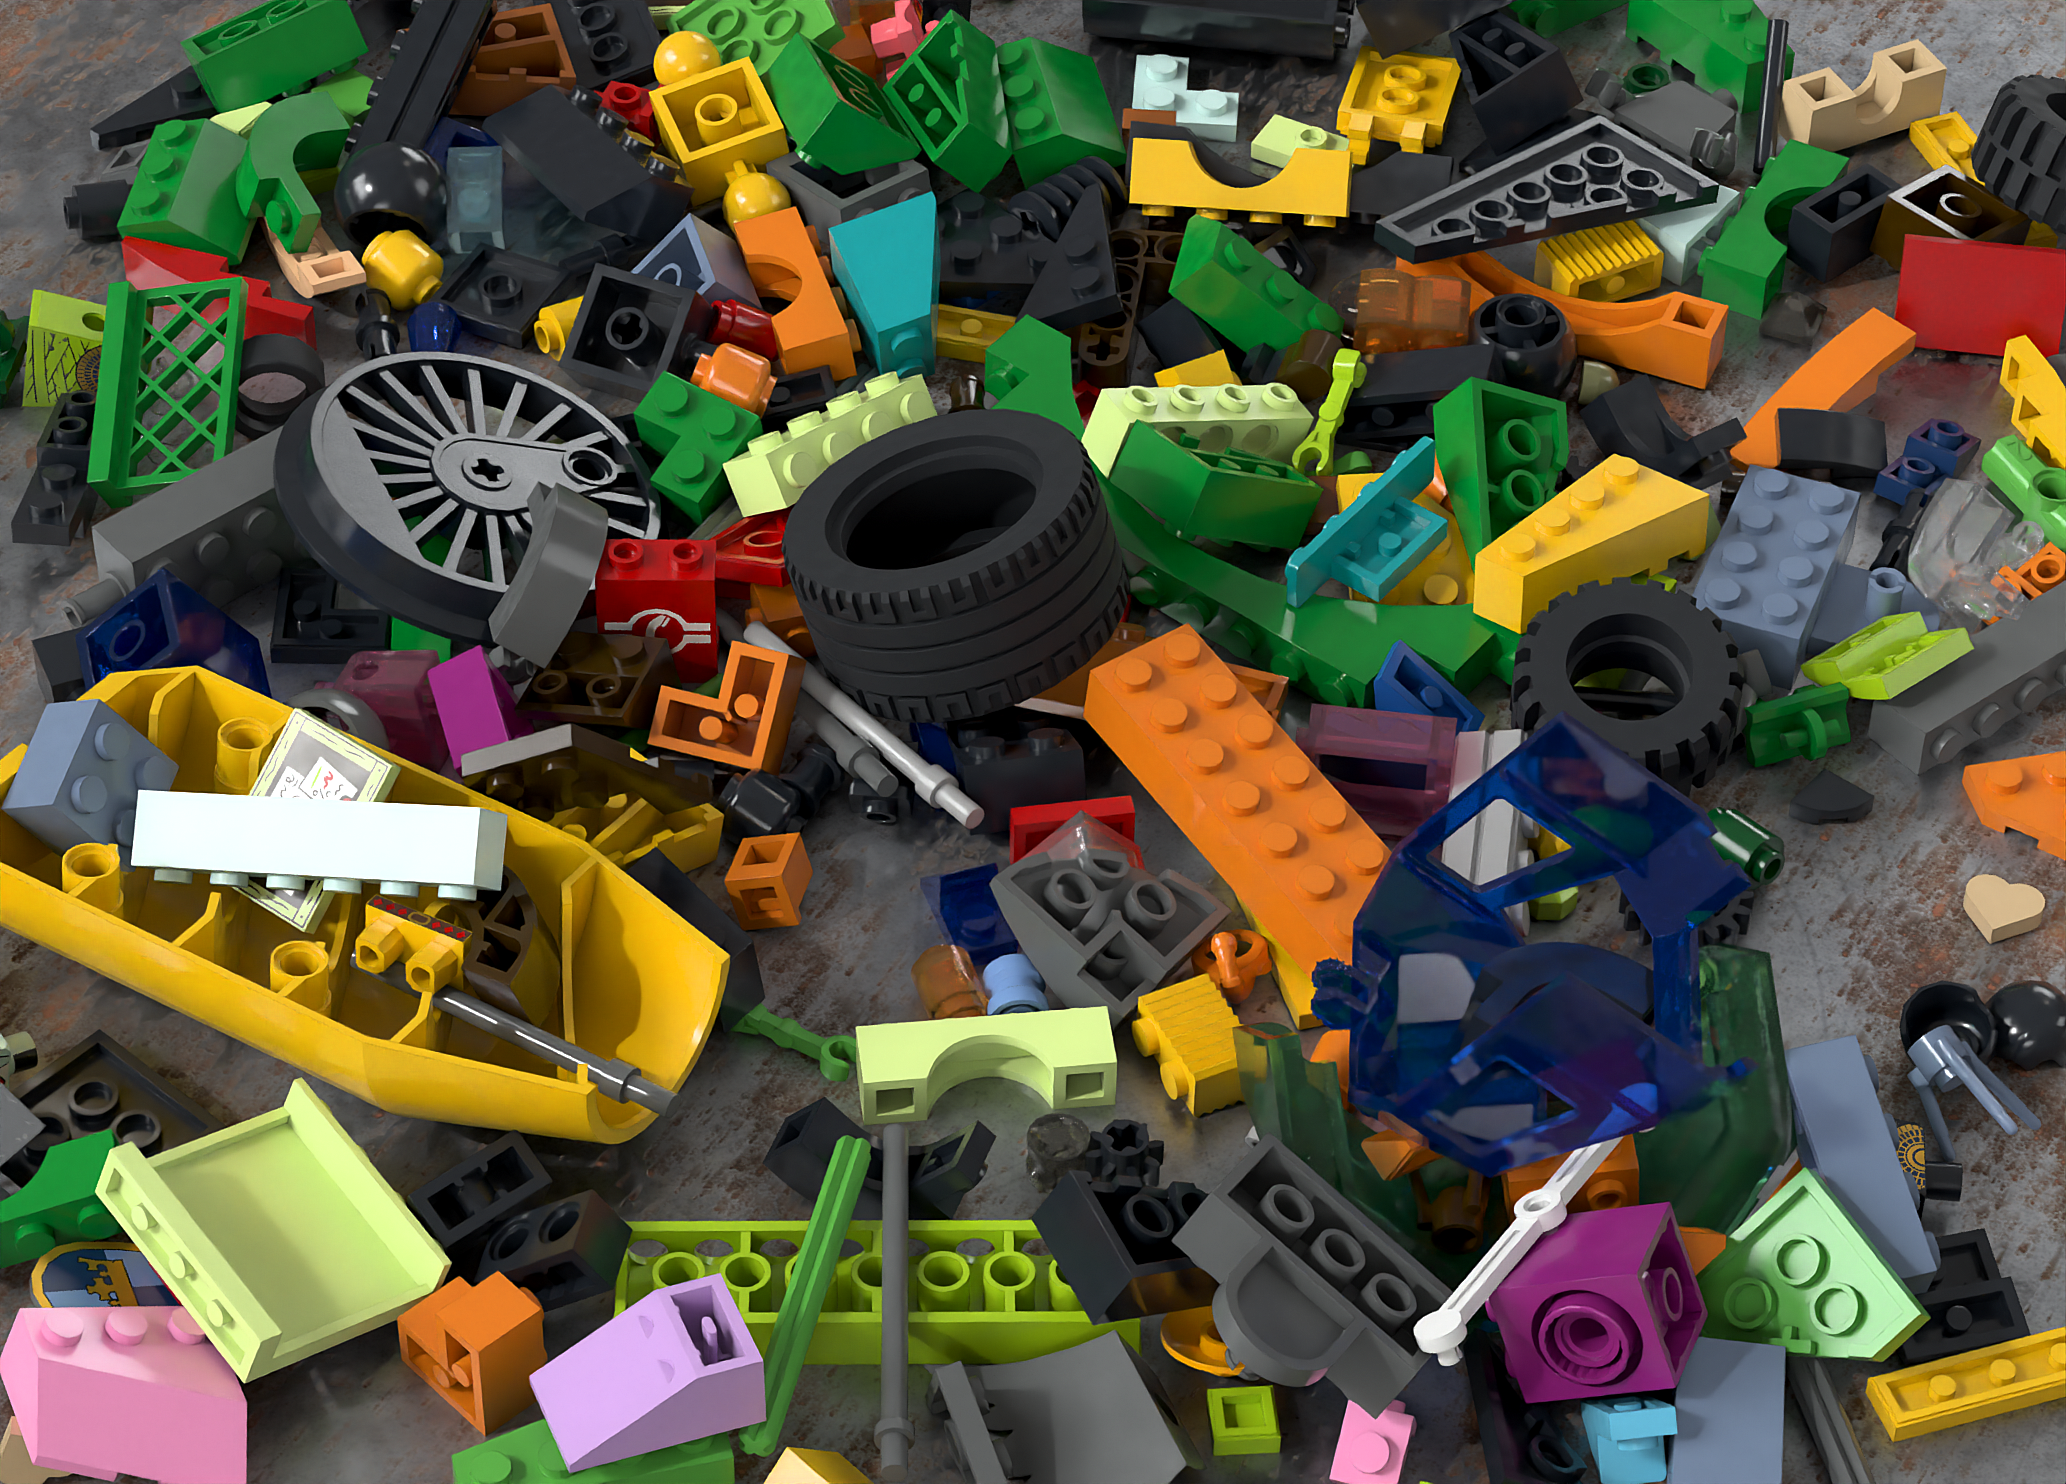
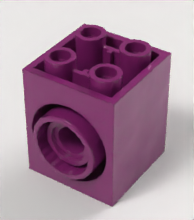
M1670 1202L1567 1214L1564 1221L1557 1227L1540 1235L1485 1301L1487 1314L1492 1322H1497L1505 1343L1507 1370L1512 1378H1517L1526 1403L1676 1388L1708 1316Z

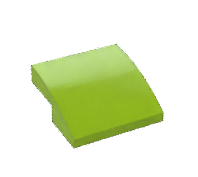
M1920 611L1883 616L1800 665L1805 677L1821 686L1841 682L1849 689V696L1885 700L1893 698L1973 650L1974 647L1965 627L1928 632Z

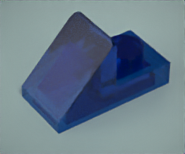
M996 862L975 864L920 877L921 889L959 971L989 964L991 961L1004 955L1018 953V940L1004 918L989 885L994 876L998 874Z

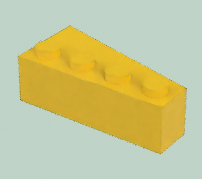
M1614 453L1476 554L1473 613L1522 634L1527 632V624L1537 612L1542 610L1548 612L1550 600L1566 591L1571 596L1576 595L1578 585L1598 580L1600 586L1610 585L1614 577H1630L1641 571L1648 577H1651L1668 569V559L1682 553V555L1691 559L1705 553L1710 494L1642 466L1631 458L1622 457Z

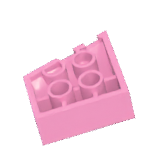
M184 1306L19 1309L0 1357V1374L33 1465L112 1482L121 1474L155 1480L158 1481V1484H246L247 1402L235 1371Z

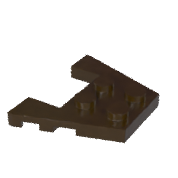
M572 723L461 754L462 778L467 788L542 822L552 820L557 812L575 807L598 808L608 803L610 797L628 792L637 793L663 815L713 802L712 779L708 776L696 772L691 775V780L675 774V763L660 757L639 761L630 757L629 745Z

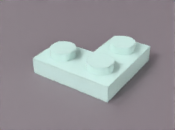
M1164 54L1154 56L1137 55L1132 109L1177 111L1176 126L1190 128L1200 140L1236 142L1239 93L1221 92L1213 89L1204 91L1187 90L1189 58L1171 57Z

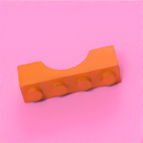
M796 206L733 223L737 245L757 296L781 298L793 302L786 309L771 317L778 355L785 375L829 365L834 382L857 376L853 353L862 351L859 334L854 320H845L848 319L845 300L840 287L834 288L835 283L827 256H822L814 225L804 227Z

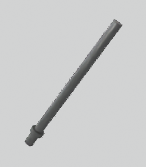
M891 1124L883 1130L881 1421L874 1428V1443L881 1450V1476L891 1482L902 1481L908 1476V1450L915 1443V1427L908 1420L909 1131L901 1124Z

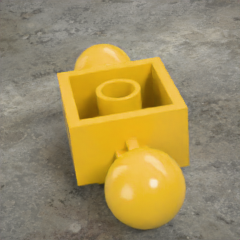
M686 30L673 33L665 38L656 50L653 67L659 84L666 86L650 91L649 96L658 134L670 160L680 166L681 169L678 174L695 188L690 198L692 206L694 207L724 196L722 204L723 216L728 227L734 233L733 223L791 208V198L787 189L778 179L767 174L766 163L789 153L785 129L749 56L721 66L718 49L705 35Z

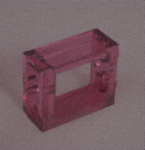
M1312 703L1309 728L1297 727L1295 744L1321 773L1323 754L1427 765L1425 791L1336 781L1329 782L1381 840L1443 846L1457 718Z

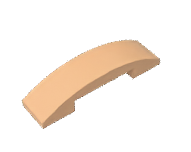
M266 217L257 218L279 267L293 288L303 297L311 298L363 285L367 282L364 269L351 251L340 252L322 228L321 219H319L308 251L288 254L277 235L270 230Z

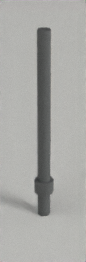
M716 608L717 626H720V638L730 648L732 640L750 644L744 639L745 629L725 609ZM800 687L795 712L837 753L838 763L853 778H863L880 796L888 797L892 795L898 787V779L880 762L879 752L864 737L853 736L823 705Z
M355 948L350 959L351 967L421 1000L422 993L413 990L406 981V964L395 960L384 972L376 975L357 966ZM448 984L433 995L434 1007L576 1075L578 1064H588V1080L598 1085L599 1093L617 1102L625 1104L633 1101L668 1119L675 1115L680 1106V1095L641 1077V1070L618 1058L607 1061Z

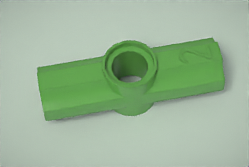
M2014 434L1998 439L1993 448L1984 454L1981 470L2023 512L2022 528L2026 535L2041 543L2051 542L2066 554V470L2049 467L2024 440H2019Z

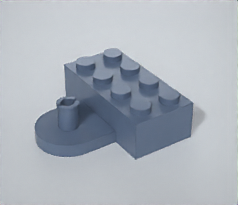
M1750 464L1692 596L1697 598L1696 607L1700 611L1708 607L1722 620L1721 632L1726 630L1732 634L1739 648V655L1758 649L1771 685L1792 690L1801 669L1800 665L1803 664L1807 653L1817 656L1883 616L1920 611L1928 632L1938 631L1940 616L1936 604L1922 589L1907 582L1901 572L1887 567L1870 571L1845 564L1854 541L1861 498L1860 492Z

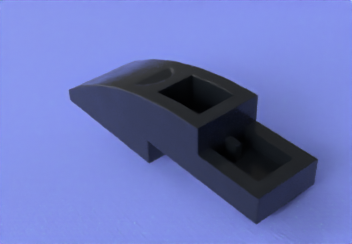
M76 390L70 393H61L36 445V471L11 522L13 543L70 546L74 537H85L99 496L87 483L96 392Z

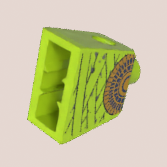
M33 289L22 406L55 407L61 393H70L76 390H91L97 393L106 314L105 305ZM152 361L148 364L147 376L149 378L151 377Z

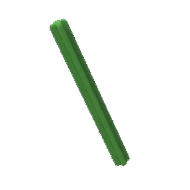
M845 1135L836 1143L763 1359L766 1421L741 1427L738 1433L740 1438L739 1447L746 1454L755 1453L761 1457H767L775 1450L871 1160L869 1153L871 1145L864 1138L855 1139Z

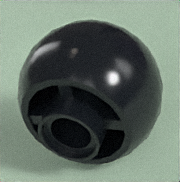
M402 141L372 144L353 154L339 172L334 189V209L339 226L353 243L365 250L381 233L385 231L394 233L400 230L413 232L430 247L446 229L453 207L451 185L447 173L438 160L413 144Z
M1522 293L1496 296L1477 307L1461 328L1457 346L1496 343L1509 387L1557 399L1573 378L1578 357L1575 333L1566 316L1555 305L1543 298Z

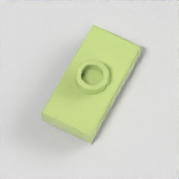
M1274 114L1252 141L1251 158L1284 169L1292 157L1295 148L1346 151L1349 139L1324 131L1319 127L1309 126ZM1352 164V175L1360 172L1365 165Z

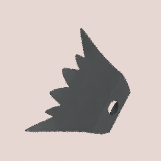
M1116 1330L1073 1348L1027 1361L1001 1365L963 1366L967 1378L975 1375L978 1376L988 1403L994 1404V1407L990 1408V1413L982 1416L986 1428L995 1431L1013 1430L1003 1440V1443L1008 1451L1014 1476L1023 1477L1031 1475L1025 1484H1170L1186 1465L1197 1470L1207 1469L1158 1376ZM925 1364L924 1368L933 1375L935 1369L946 1365Z

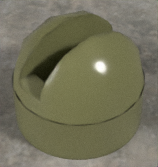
M1583 360L1577 404L1588 405L1602 393L1618 387L1617 373L1610 366L1601 362Z

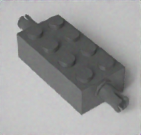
M283 426L92 526L99 583L72 598L62 601L61 606L64 608L62 612L69 626L72 629L89 625L91 628L110 618L124 632L135 631L167 637L255 588L270 582L281 575L282 568H294L313 558L288 524L278 502L274 486V453Z

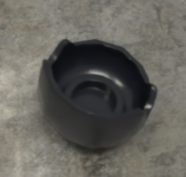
M1941 980L1918 988L1903 1005L1899 1026L1901 1042L1907 1058L1915 1068L1916 1065L1908 1055L1910 1047L1922 1036L1943 1025H1950L1961 1042L1966 1041L1985 1066L1995 1057L1998 1031L1995 1028V1017L1981 1001L1973 987L1967 984Z
M2020 980L2000 988L1986 1002V1007L1995 1017V1028L1998 1031L1995 1054L1997 1057L2013 1060L2027 1071H2032L2040 1062L2049 1059L2056 1061L2059 1066L2066 1065V995L2056 986L2046 981Z

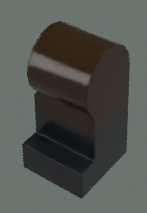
M1318 329L1306 331L1301 335L1298 342L1276 352L1264 342L1249 349L1237 376L1242 386L1267 385L1268 383L1287 385L1297 394V398L1304 405L1330 391L1333 383L1334 359L1337 352L1345 348V346L1332 333Z

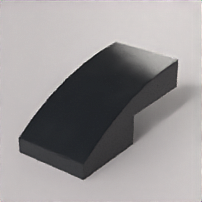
M1777 408L1774 419L1778 469H1830L1831 478H1877L1878 473L1888 466L1884 421L1838 411Z

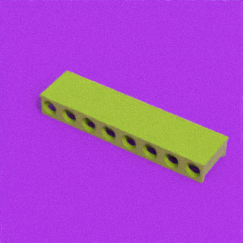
M850 1220L845 1239L860 1243L864 1250L853 1256L838 1257L803 1365H881L882 1220ZM909 1220V1239L924 1242L928 1245L929 1250L921 1255L909 1256L908 1364H952L960 1360L962 1364L1015 1363L1073 1348L1113 1330H1116L1142 1357L1140 1318L1092 1325L1053 1255L1036 1256L1022 1250V1247L1028 1241L1042 1238L1032 1220ZM625 1221L633 1231L616 1280L614 1318L654 1290L721 1273L762 1359H764L810 1221ZM782 1239L794 1243L799 1250L789 1256L776 1257L762 1252L760 1248L768 1241ZM969 1239L986 1240L995 1248L992 1252L981 1256H969L956 1250L960 1243ZM641 1240H654L662 1243L668 1251L656 1257H643L632 1253L629 1248ZM706 1240H721L728 1243L733 1248V1251L724 1256L709 1257L698 1253L695 1247Z

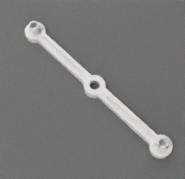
M1647 1078L1636 1079L1625 1083L1615 1090L1611 1097L1613 1106L1542 1189L1526 1194L1516 1202L1514 1213L1517 1219L1438 1311L1423 1317L1415 1325L1414 1336L1419 1348L1423 1352L1437 1353L1438 1361L1442 1366H1451L1460 1361L1459 1358H1462L1463 1354L1458 1344L1467 1335L1465 1324L1540 1235L1557 1227L1564 1221L1567 1216V1209L1565 1207L1632 1126H1635L1637 1132H1647L1654 1129L1655 1125H1658L1654 1111L1660 1107L1663 1100L1658 1084L1654 1080Z

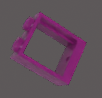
M481 645L427 671L454 769L462 780L461 754L536 733L533 720L517 718L514 708L519 702V698Z

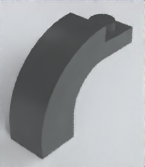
M538 481L526 500L532 519V534L527 551L513 581L488 621L493 642L545 669L573 624L593 582L605 546L608 530V512L602 506L557 482L552 489Z

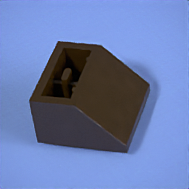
M568 631L546 668L538 667L514 710L517 718L559 724L572 723L585 726L651 730L661 686L683 690L667 638Z

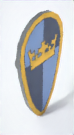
M75 1242L57 1246L39 1258L29 1280L31 1301L36 1308L180 1306L149 1266L147 1258L134 1243Z

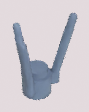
M1943 1025L1931 1030L1910 1047L1908 1055L1916 1065V1068L1907 1077L1920 1095L1935 1139L1945 1161H1954L1956 1154L1932 1089L1935 1085L1942 1092H1947L1964 1083L2007 1134H2016L2018 1131L2016 1123L1987 1089L1989 1088L2030 1129H2040L2041 1121L1978 1059L1966 1041L1961 1042L1950 1025Z

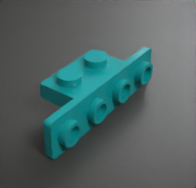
M1423 436L1412 448L1400 452L1394 459L1391 467L1375 482L1367 483L1351 505L1340 515L1335 514L1326 522L1320 534L1305 548L1299 547L1293 552L1285 567L1287 603L1299 608L1331 577L1379 602L1447 537L1448 520L1412 502L1434 479L1436 444L1434 440Z

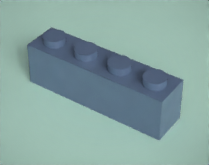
M1856 1034L1782 1050L1771 1077L1802 1169L1807 1167L1818 1173L1913 1295L1927 1292L1937 1270L1940 1268L1939 1247L1931 1231L1924 1232L1917 1213L1920 1207L1918 1187L1911 1172L1903 1173L1896 1152L1899 1150L1898 1129L1890 1113L1883 1114L1876 1095L1879 1091V1077L1872 1057L1870 1055L1863 1056Z

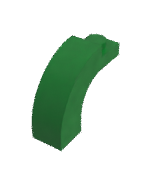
M327 91L289 97L265 110L253 126L237 170L235 190L240 209L245 218L265 216L270 230L277 235L288 254L308 251L322 214L298 173L336 167L350 131V126Z

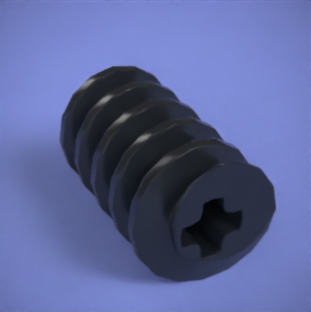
M1088 155L1078 160L1075 165L1067 166L1059 173L1045 178L1043 182L1030 186L1027 191H1022L1012 196L1008 203L1007 212L1054 243H1057L1086 187L1097 183L1100 184L1106 198L1109 221L1112 215L1117 216L1126 212L1129 200L1124 182L1116 170L1103 159Z

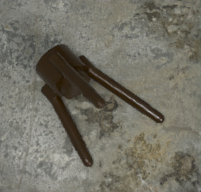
M1480 1119L1477 1123L1467 1187H1448L1440 1192L1433 1204H1430L1420 1169L1418 1168L1406 1174L1417 1208V1229L1431 1231L1433 1246L1449 1255H1466L1475 1252L1482 1246L1484 1240V1219L1495 1171L1491 1164H1485L1490 1123L1486 1119ZM1401 1122L1395 1123V1124L1393 1125V1127L1396 1126V1125H1398V1124H1401Z

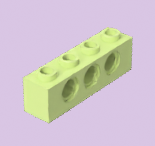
M1280 383L1247 386L1223 384L1221 386L1200 387L1177 385L1175 387L1154 388L1142 386L1107 388L1101 390L1081 442L1087 449L1089 457L1107 479H1110L1136 419L1152 423L1156 430L1173 442L1178 443L1181 434L1186 433L1196 436L1201 440L1197 448L1200 450L1224 454L1227 446L1287 463L1293 467L1292 457L1294 451L1305 440L1314 417L1297 398V394L1287 385Z

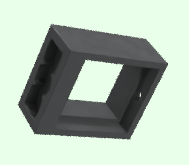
M795 151L766 163L767 174L778 179L787 189L792 207L796 206L804 227L813 224L818 239L829 246L828 228L931 192L928 169L912 159L846 175H841L826 165L821 170H818L802 160ZM864 181L873 185L845 199L835 195Z

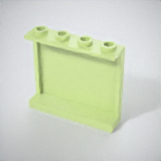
M302 1077L293 1081L283 1107L160 1154L145 1158L132 1141L110 1149L95 1190L97 1196L244 1384L397 1320L398 1316L442 1287L452 1264L441 1244L428 1234L408 1209L403 1197L390 1187L370 1162L364 1149L351 1139L334 1118L329 1106L317 1097Z

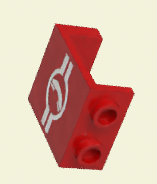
M606 539L602 557L595 574L598 634L667 638L681 683H705L719 673L720 626H717L715 589L717 540Z

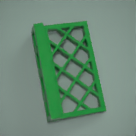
M242 276L137 290L130 281L109 283L87 483L111 509L131 506L134 495L156 493L200 470H190L184 463L207 440L215 447L213 462L232 453L249 287ZM229 297V308L212 325L199 315L215 299ZM177 304L182 310L158 332L152 326L154 307ZM194 320L206 331L182 353L171 342ZM218 341L225 347L224 358L206 375L195 363ZM166 348L177 359L153 381L147 376L148 364ZM189 369L200 381L177 403L166 391ZM211 391H214L220 397L219 408L204 423L200 424L189 413ZM159 398H162L172 409L148 431L142 426L143 414ZM185 419L196 430L172 453L161 441ZM154 447L167 458L151 475L136 476L138 463Z

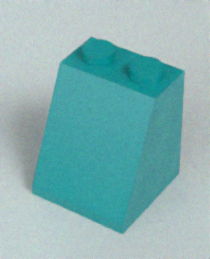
M931 191L828 228L835 288L840 287L845 300L848 318L854 320L861 346L872 368L877 367L880 375L896 371L899 379L922 374L924 379L935 374L941 256L936 198Z

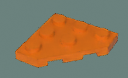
M2066 751L1965 766L1962 784L1982 825L2003 834L2009 827L2038 839V849L2066 861Z

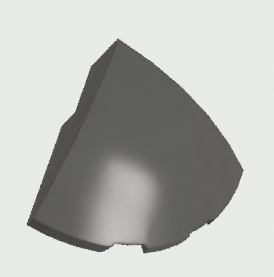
M1085 848L1076 858L1051 860L1048 852L1035 854L1008 866L994 876L989 883L1003 916L1023 951L1051 990L1068 1009L1107 1006L1112 1036L1137 1012L1138 997L1159 990L1232 912L1228 906L1213 894L1171 869H1166L1161 874L1154 875L1131 867L1127 861V854L1105 849Z

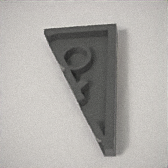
M961 1360L935 1369L925 1398L932 1415L945 1410L950 1412L951 1419L944 1421V1429L949 1451L963 1476L965 1484H1008L1006 1479L1014 1476L1012 1463L1002 1439L998 1438L991 1441L982 1416L989 1414L990 1409L984 1388L978 1376L975 1375L967 1378Z

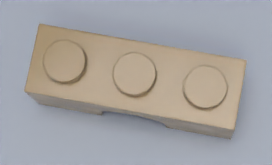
M1916 39L1873 53L1872 66L1867 78L1853 91L1830 67L1786 80L1783 86L1778 133L1787 142L1789 139H1793L1823 150L1835 152L1910 128V122L1939 116L1947 68Z

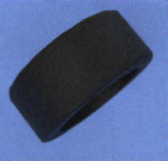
M277 333L256 335L243 340L239 387L246 380L257 375L277 372L291 375L306 386L296 397L284 402L275 403L252 400L238 390L235 430L247 438L257 440L285 425L292 412L305 399L326 387L324 363L314 348L300 339Z

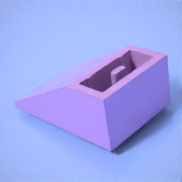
M721 1273L654 1290L529 1376L530 1385L569 1473L766 1421L763 1359Z

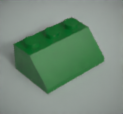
M270 0L180 42L212 104L220 114L262 103L280 93L282 97L296 95L311 86L310 79L327 71L331 75L345 72L359 63L357 57L369 52L346 0Z
M798 31L761 79L778 116L784 122L785 133L798 145L795 149L796 154L807 164L818 170H821L826 165L837 173L846 175L914 159L922 150L877 80Z
M1030 36L1015 42L1002 44L996 48L1012 152L1026 191L1030 186L1043 182L1045 178L1059 173L1067 166L1075 165L1078 160L1088 155L1103 159L1113 168L1126 164L1127 153L1093 57Z
M206 118L189 121L171 120L164 124L156 125L117 225L122 239L125 236L136 237L228 257V266L241 264L258 218H245L240 209L235 190L237 170L248 140Z
M1197 214L1188 220L1168 293L1248 354L1249 349L1265 342L1276 352L1298 342L1303 333L1312 329L1324 330L1332 333L1339 339L1341 338L1345 319L1338 315L1329 304L1322 302L1296 282L1288 272L1281 270L1258 252L1249 241L1239 237L1221 222Z

